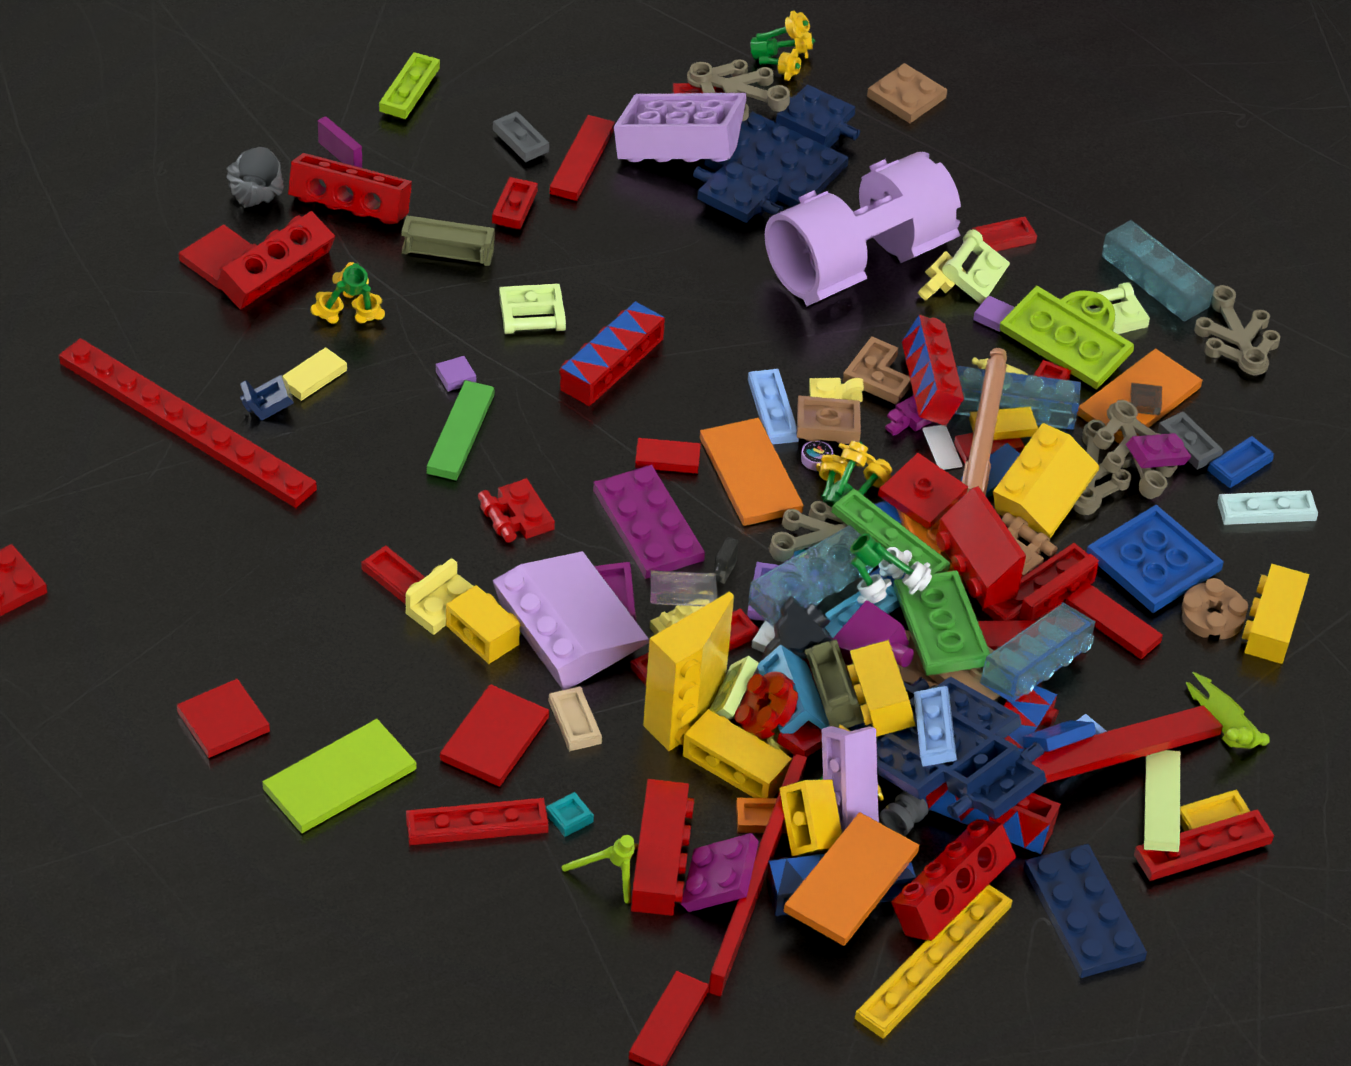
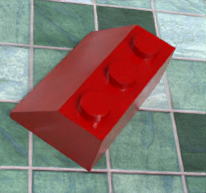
M974 487L940 518L936 542L940 550L945 551L950 558L954 571L957 570L966 582L970 595L976 598L984 609L1017 597L1026 554L980 487Z

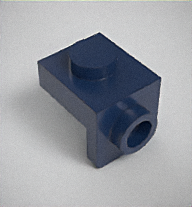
M282 375L256 389L247 380L240 383L244 393L240 398L248 412L254 411L261 421L294 403L288 382Z

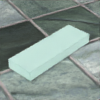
M1311 490L1219 494L1217 500L1224 525L1316 521L1318 516Z

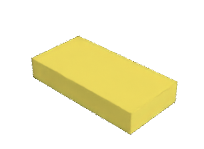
M325 347L284 374L283 377L288 382L291 394L302 401L346 372L347 363Z

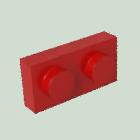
M509 177L493 211L492 223L521 229L537 194L538 183Z

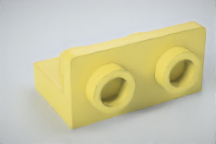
M451 558L443 565L435 567L420 582H415L408 588L406 592V614L434 635L446 626V604L474 586L457 574V562Z

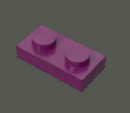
M1176 433L1132 436L1126 443V446L1141 468L1185 465L1191 458L1183 441Z

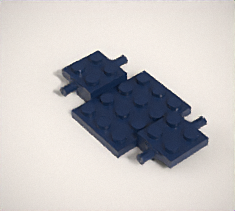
M807 84L797 95L790 97V104L787 108L777 113L776 122L752 111L748 119L741 123L737 147L731 158L721 162L705 159L704 165L716 170L713 173L700 166L695 169L693 177L705 182L698 190L697 199L747 223L756 214L762 216L765 212L771 215L782 212L783 206L775 204L777 200L793 207L800 204L799 197L815 190L816 194L819 195L848 166L849 157L830 147L839 139L841 134L854 141L859 137L860 129L847 124L855 115V106Z
M951 676L935 688L948 687L957 755L956 761L922 766L914 692L929 689L927 681L924 678L922 679V677L911 685L903 682L910 700L916 726L876 737L877 774L919 800H922L946 782L948 791L960 798L947 807L949 814L955 819L959 818L970 808H975L996 820L1047 782L1045 772L1032 764L1034 760L1044 754L1042 746L1034 742L1030 747L1021 752L1016 745L1004 739L1022 726L1020 715ZM861 723L847 729L854 731L873 726L872 724L865 725V723Z

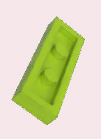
M413 52L379 102V112L406 119L440 69V59Z

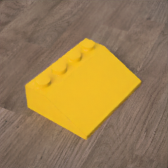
M730 591L652 636L649 640L643 726L668 751L684 744V734L708 709L710 710L725 679L734 595Z

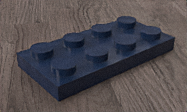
M1089 844L1025 860L1023 869L1080 978L1145 961L1147 951Z

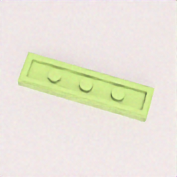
M1164 750L1146 755L1144 850L1179 852L1180 751Z

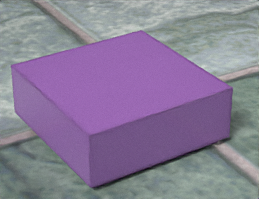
M988 296L974 312L973 320L1000 332V322L1015 307Z
M465 356L436 364V373L448 392L462 388L465 380L476 383V374Z

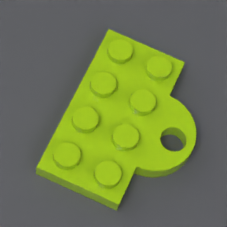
M1036 285L1000 322V331L1052 363L1071 370L1072 375L1096 390L1134 351V344L1113 332L1116 314L1112 303L1105 296L1093 291H1076L1060 300ZM1091 305L1099 306L1101 310L1098 312H1091L1086 308Z

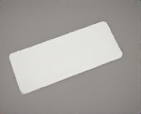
M937 425L922 428L937 466L943 470L963 466L946 426Z

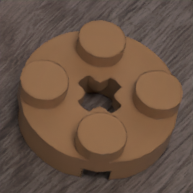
M1211 578L1206 583H1200L1191 587L1185 593L1181 607L1182 620L1189 630L1201 637L1208 638L1209 634L1220 635L1219 639H1228L1242 630L1248 610V602L1237 591L1226 586L1220 579ZM1215 608L1218 609L1220 613L1216 611L1210 613L1208 609Z

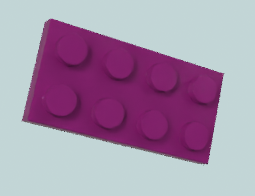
M652 465L594 482V493L645 579L704 561L705 551Z

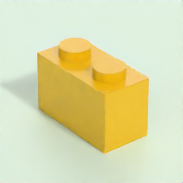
M477 585L446 604V626L488 664L519 645L520 623L516 616L511 612L508 613L497 603L491 594H486Z
M832 779L804 780L779 788L792 857L827 853L842 834Z

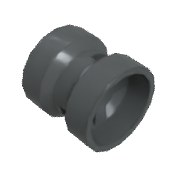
M903 790L895 797V803H889L881 811L880 818L884 826L902 836H906L913 829L914 823L920 822L928 814V806L924 799L919 800Z

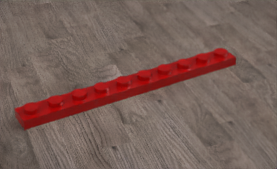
M78 339L59 354L61 365L294 508H297L317 490L316 481L85 340Z

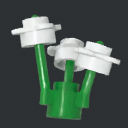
M869 533L862 534L851 545L850 552L855 556L851 563L859 570L863 578L857 586L861 594L857 598L860 604L866 600L871 603H877L885 598L887 595L886 589L892 582L890 579L883 580L882 577L892 576L896 580L906 573L902 582L908 586L911 595L917 590H924L932 579L928 562L923 565L917 561L909 567L908 562L912 558V553L909 550L901 552L896 547L885 549ZM879 564L880 575L874 574L870 576L865 566L869 565L872 568Z

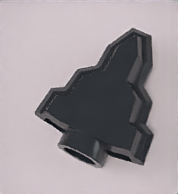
M790 596L780 608L782 616L774 625L775 637L765 647L761 661L780 644L799 658L807 660L806 649H812L815 645L834 640L825 628L831 621L812 602L805 608L794 597Z

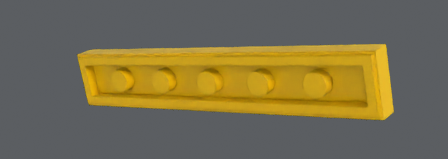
M991 885L984 888L932 941L926 940L856 1011L855 1019L884 1039L1011 908L1012 899Z

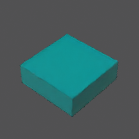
M575 792L546 806L547 816L564 837L594 822V814Z

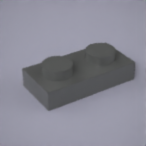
M517 111L493 121V131L525 162L549 152V142Z
M1185 412L1176 414L1159 423L1158 432L1160 434L1176 433L1183 441L1185 448L1191 455L1188 461L1197 470L1222 455L1223 449Z

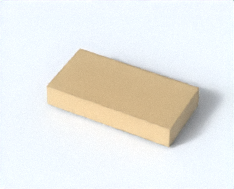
M581 686L549 693V704L569 752L602 744V735Z

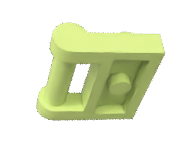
M972 229L967 231L963 237V244L954 257L944 264L942 271L947 278L978 303L982 304L1010 265V262L986 244L978 231ZM973 251L978 257L967 273L962 271V265Z
M1129 282L1119 284L1118 288L1097 292L1105 296L1110 302L1119 299L1122 301L1112 304L1116 314L1113 332L1121 334L1148 327L1150 318L1135 297L1133 287ZM1090 307L1086 308L1091 312H1098L1101 310L1100 307L1091 309Z
M560 284L499 287L504 334H514L516 330L555 328L556 331L566 330ZM554 314V316L513 318V316Z

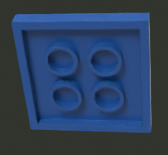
M1154 505L1090 544L1086 551L1099 560L1098 566L1152 613L1185 594L1191 587L1204 582L1220 572L1224 561L1158 505Z

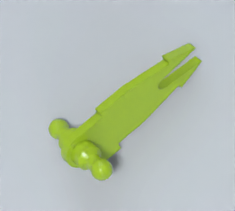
M1192 672L1210 695L1207 698L1190 682H1186L1193 700H1197L1201 706L1204 705L1223 725L1222 732L1225 735L1222 739L1229 747L1252 749L1255 746H1266L1269 743V735L1260 733L1244 716L1245 711L1230 696L1210 683L1211 679Z

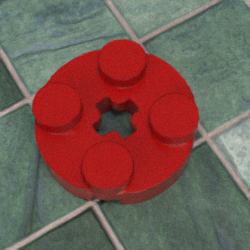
M769 672L763 676L761 674L752 676L748 681V690L743 696L740 707L735 712L736 722L741 724L745 731L760 739L773 736L775 733L772 730L778 725L784 727L797 707L798 692L793 689V684L795 685L793 680L780 672Z

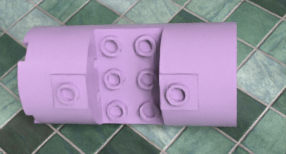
M916 152L889 164L884 159L869 166L871 172L861 177L862 181L859 188L860 209L854 212L836 195L828 193V191L817 195L814 190L799 197L800 204L770 217L765 228V245L770 263L779 280L792 294L802 298L806 306H809L867 279L864 271L867 264L866 240L874 237L887 252L896 255L900 263H903L961 236L957 229L960 221L956 219V209L961 207L958 191L952 177L941 162L935 164L929 159V153Z

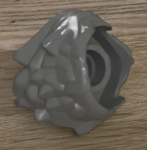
M266 147L251 148L242 152L236 159V162L226 168L228 171L226 178L229 180L228 187L231 189L232 195L236 197L239 204L244 208L252 207L260 202L269 204L275 195L280 196L282 194L284 180L282 178L280 161Z

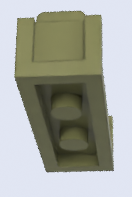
M406 215L402 228V236H405L402 246L403 254L411 252L484 263L485 266H490L494 253L495 228Z
M837 639L815 645L812 649H806L805 652L829 725L839 728L841 724L849 728L864 723Z

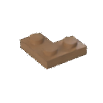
M872 336L843 373V382L846 383L852 378L863 379L864 391L896 405L911 387L909 376L889 368L897 358L899 348Z

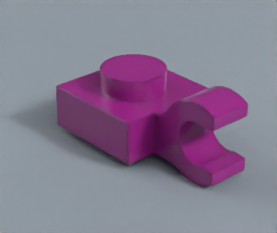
M913 395L897 404L895 409L887 414V417L892 422L887 424L885 429L892 435L899 434L907 427L912 428L916 432L932 423V421L919 417Z

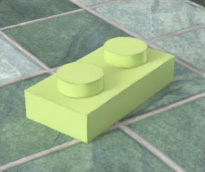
M747 656L732 664L710 710L719 716L734 719L735 712L740 707L742 697L748 690V681L753 676L759 663L750 656Z

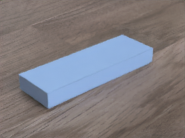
M779 369L748 372V382L758 415L771 443L774 445L798 442L797 426Z
M942 686L914 692L922 766L956 761L957 755L948 687Z

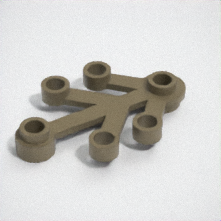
M741 59L714 68L709 63L696 62L691 65L687 73L689 84L701 88L703 93H716L713 86L722 88L724 93H746L748 97L767 102L770 108L777 112L784 111L790 104V91L785 86L776 85L770 87L767 91L748 85L755 82L761 86L771 85L773 83V70L768 67H762L757 71L748 73V64ZM729 74H731V75L733 76V77H731V78H724V77H722V76L729 75ZM746 103L742 121L747 120L749 117V107Z
M1224 285L1215 287L1212 291L1210 303L1215 311L1222 313L1229 329L1214 323L1210 318L1200 317L1196 320L1194 331L1201 337H1208L1211 334L1237 345L1240 350L1225 345L1221 339L1210 338L1206 341L1205 354L1212 358H1218L1223 355L1237 361L1239 367L1250 375L1265 373L1269 366L1267 354L1270 350L1278 348L1281 336L1274 330H1267L1263 333L1258 347H1253L1251 341L1260 329L1268 327L1270 314L1265 310H1255L1252 313L1251 321L1244 329L1233 308L1236 292L1231 287Z
M1118 400L1109 406L1107 416L1110 421L1104 428H1100L1093 437L1094 444L1098 448L1106 450L1115 439L1114 434L1121 429L1124 439L1114 452L1107 454L1102 462L1103 467L1111 473L1119 472L1123 466L1124 458L1130 452L1126 443L1132 436H1137L1136 433L1141 436L1159 434L1138 421L1136 417L1138 414L1137 409L1133 404L1125 400ZM1132 455L1141 476L1139 481L1140 493L1149 499L1159 497L1168 484L1165 477H1171L1178 465L1156 467L1157 471L1151 470V468H1141Z
M1092 420L1084 426L1082 441L1087 445L1086 452L1098 464L1100 448L1094 444L1093 437L1100 428H1104L1106 425L1100 420ZM1130 452L1124 458V464L1121 468H1128L1132 465L1133 457ZM1102 463L1099 464L1098 472L1076 501L1073 509L1082 515L1093 514L1101 506L1103 497L1117 490H1125L1129 487L1131 474L1127 470L1120 469L1119 472L1112 474L1110 481L1094 487L1096 480L1111 473L1103 467Z
M815 501L811 504L809 516L801 514L796 509H788L784 512L782 525L787 530L795 531L803 527L815 532L794 537L787 532H777L772 536L769 551L773 559L784 562L790 559L795 551L825 543L822 554L816 559L814 570L821 571V576H829L833 573L836 564L834 557L841 537L851 534L853 535L850 546L844 549L841 561L845 566L855 568L851 563L854 558L850 557L855 556L850 552V548L853 542L861 535L831 512L832 507L828 506L825 502ZM829 518L841 524L833 525L824 521Z

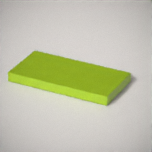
M375 719L262 781L263 790L302 834L415 771L416 761L381 722Z

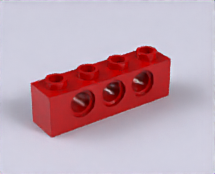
M302 153L291 161L288 195L296 196L303 202H318L325 204L329 209H345L352 211L356 216H372L379 218L383 223L395 224L408 215L412 181ZM319 179L325 183L326 188L320 184ZM346 186L352 190L353 195L347 191ZM373 193L376 194V195L380 198V201H381V202H378V201L374 198Z
M310 211L303 217L298 215L281 231L278 229L272 231L264 242L259 245H250L239 258L235 260L234 258L228 259L220 267L221 272L216 284L241 310L327 254L331 249L335 235L313 211Z
M976 819L971 822L955 841L949 843L945 850L933 862L926 865L924 871L911 883L907 884L902 889V892L891 901L905 936L932 941L1016 858L1002 823L983 819Z

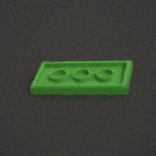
M957 570L931 574L932 579L929 585L922 591L917 590L913 595L909 593L910 589L902 582L903 579L894 580V591L926 676L991 666L992 656Z

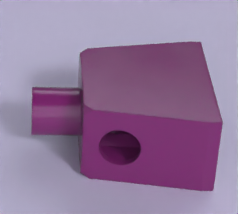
M867 600L833 638L834 640L837 639L845 665L853 664L850 654L851 650L886 640L890 642L898 665L907 667L914 657L913 649L908 647L909 641L902 624Z

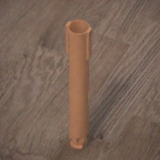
M1001 348L992 349L990 351L991 358L987 360L969 461L965 462L962 483L968 486L967 493L972 488L979 486L986 496L991 469L989 460L1007 365H1005L1007 361L1006 351Z

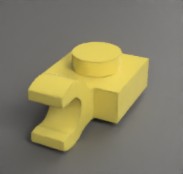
M947 251L925 271L931 279L917 292L925 301L939 288L947 293L955 285L942 271L944 264L953 258Z
M840 378L809 379L810 397L859 400L863 402L862 391L864 387L863 379L861 378L849 379L844 384H841Z

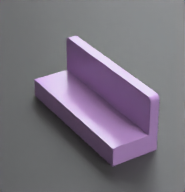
M834 726L823 728V780L832 779L842 833L859 812L879 822L876 729L869 726L850 732Z

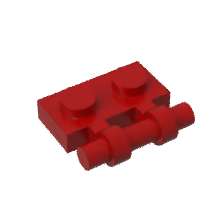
M527 478L499 487L498 498L492 496L488 490H483L478 494L481 510L494 522L493 528L497 535L502 536L508 543L516 539L517 535L515 532L518 531L522 533L525 539L554 530L555 520ZM508 512L511 517L504 516L503 513Z

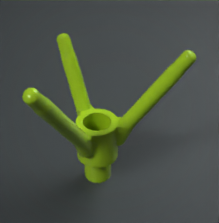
M624 835L616 840L613 846L564 864L561 868L566 872L604 858H609L614 865L619 866L622 870L624 902L628 904L631 902L630 859L634 850H638L639 844L634 843V839L630 835Z

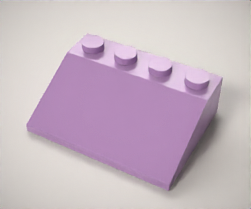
M746 93L635 94L614 126L617 158L627 159L629 162H639L643 159H655L657 162H666L671 159H683L686 162L711 159L715 162H721L730 159L738 143L746 103Z
M583 551L524 563L493 580L499 603L508 613L511 612L516 616L520 623V632L562 690L574 687L649 643V638Z

